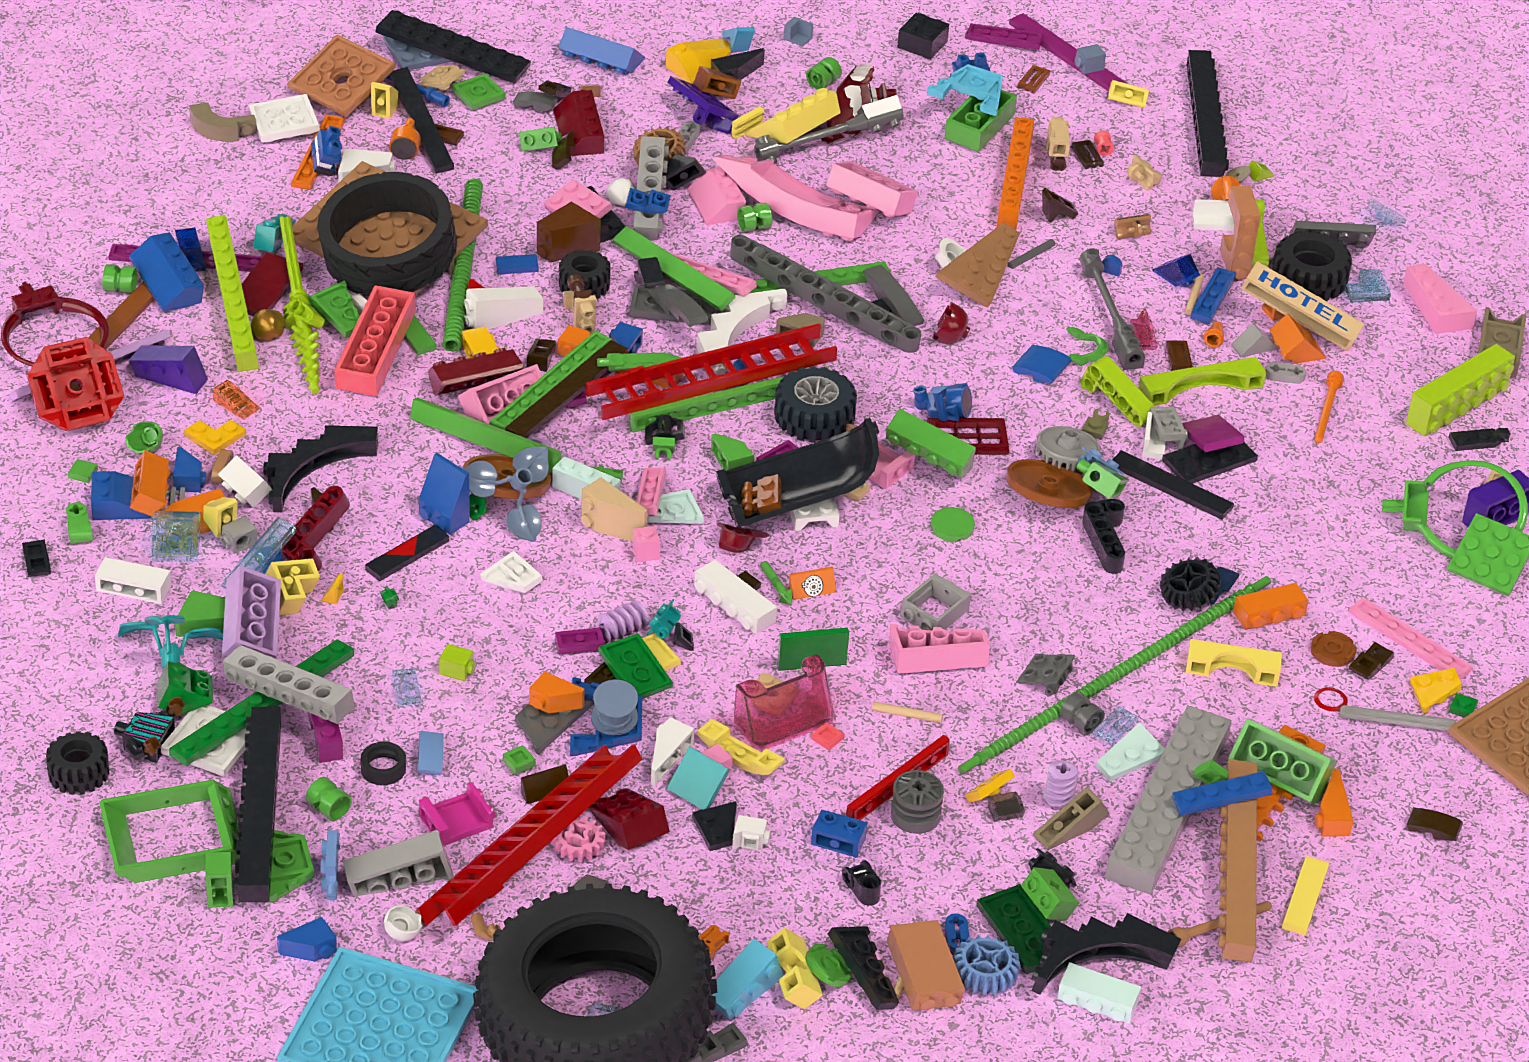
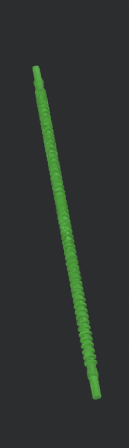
M1265 576L1253 584L1246 585L1243 590L1239 589L1233 595H1229V597L1216 603L1215 606L1198 614L1197 617L1189 620L1188 623H1184L1179 628L1166 634L1165 637H1161L1156 643L1148 645L1147 648H1143L1142 651L1134 654L1133 657H1129L1128 660H1124L1119 665L1106 671L1105 674H1101L1100 677L1087 683L1086 686L1077 689L1076 692H1080L1090 699L1096 693H1100L1101 690L1109 687L1110 684H1114L1115 681L1124 678L1129 672L1132 673L1138 667H1142L1143 664L1151 661L1152 658L1161 655L1166 649L1169 650L1175 644H1179L1180 641L1188 638L1189 635H1193L1198 630L1206 627L1207 624H1211L1216 618L1224 616L1225 613L1234 609L1237 596L1258 592L1269 585L1271 579ZM1063 698L1062 701H1058L1057 704L1048 707L1043 713H1039L1038 716L1036 715L1033 719H1029L1028 722L1026 721L1019 725V727L1014 728L1009 734L1007 733L1004 737H1000L999 740H995L994 743H990L989 746H985L983 751L974 753V757L958 766V771L964 774L977 765L985 764L989 758L994 759L995 756L1013 747L1014 744H1018L1019 740L1023 741L1024 737L1027 738L1029 734L1032 735L1034 732L1047 726L1048 723L1053 722V719L1056 720L1058 717H1061L1060 710L1067 698Z

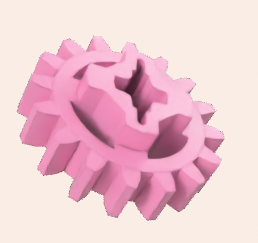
M587 816L583 820H580L578 817L552 840V845H554L555 852H561V858L569 856V861L571 862L574 858H578L579 862H582L584 857L592 860V854L599 856L600 850L604 849L605 832H603L602 825L596 826L595 819L589 822Z

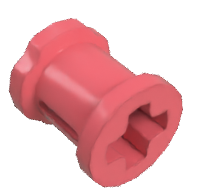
M1108 131L1097 132L1094 135L1097 152L1099 155H1110L1114 149L1110 133Z

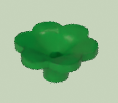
M471 493L469 496L470 518L478 520L487 511L485 506L487 500L485 497H478Z

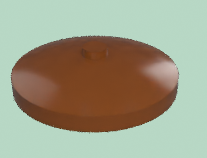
M504 454L475 456L467 460L463 466L465 468L475 461L489 462L497 471V481L512 476L516 472L512 465L514 458ZM549 471L541 482L530 483L526 487L527 491L523 499L539 497L548 492L551 483ZM510 482L495 485V492L492 496L519 499L520 490L514 489Z
M1037 459L1017 460L1008 466L1006 473L1007 483L1013 490L1028 499L1063 508L1080 507L1090 501L1093 488L1082 481L1084 476L1071 469L1066 470V466L1061 465L1060 469H1058L1057 465L1052 466L1053 462L1045 463V460Z

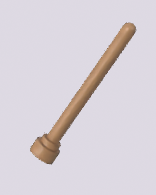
M1265 901L1256 904V915L1269 911L1272 908L1271 902ZM1219 918L1187 929L1178 926L1169 929L1168 933L1181 938L1179 948L1185 946L1189 938L1218 929Z

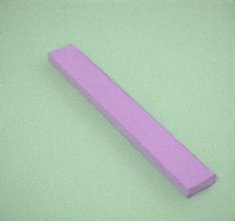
M163 330L110 353L113 354L114 360L136 352L141 345H154L168 339L170 335L168 330ZM29 385L14 390L9 395L11 400L15 401L30 395L31 390Z

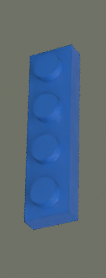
M1219 267L1216 268L1194 306L1190 319L1206 324L1211 323L1236 279L1235 272Z
M1262 771L1172 792V800L1180 816L1272 795V786L1265 772Z

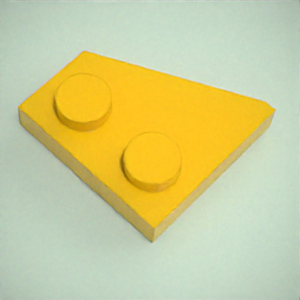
M1455 668L1410 677L1411 686L1423 713L1429 712L1431 706L1436 703L1442 704L1449 696L1455 695L1462 690V683Z

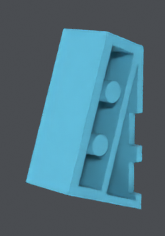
M753 939L717 978L718 993L712 995L716 996V1007L714 1009L729 1020L740 1015L747 1006L784 976L777 955L756 939Z

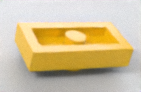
M1011 768L997 772L966 793L965 797L970 803L981 800L986 796L988 798L1001 791L999 787L1013 779L1015 775Z

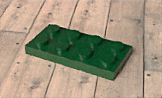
M1018 884L977 899V908L1001 941L1007 940L1008 946H1014L1015 953H1018L1020 967L1025 974L1034 972L1037 965L1042 967L1043 963L1040 960L1043 953L1040 951L1044 942L1040 941L1045 928L1051 929V925L1021 885Z

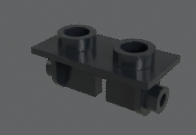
M1039 848L1036 849L1039 856L1037 858L1033 857L1028 863L1031 871L1034 867L1052 869L1068 889H1070V883L1077 886L1074 879L1075 874L1068 866L1064 865L1062 867L1059 865L1057 859L1050 852L1046 851L1044 853Z

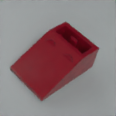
M628 788L620 789L615 795L599 798L588 808L615 842L627 850L670 832L664 805Z

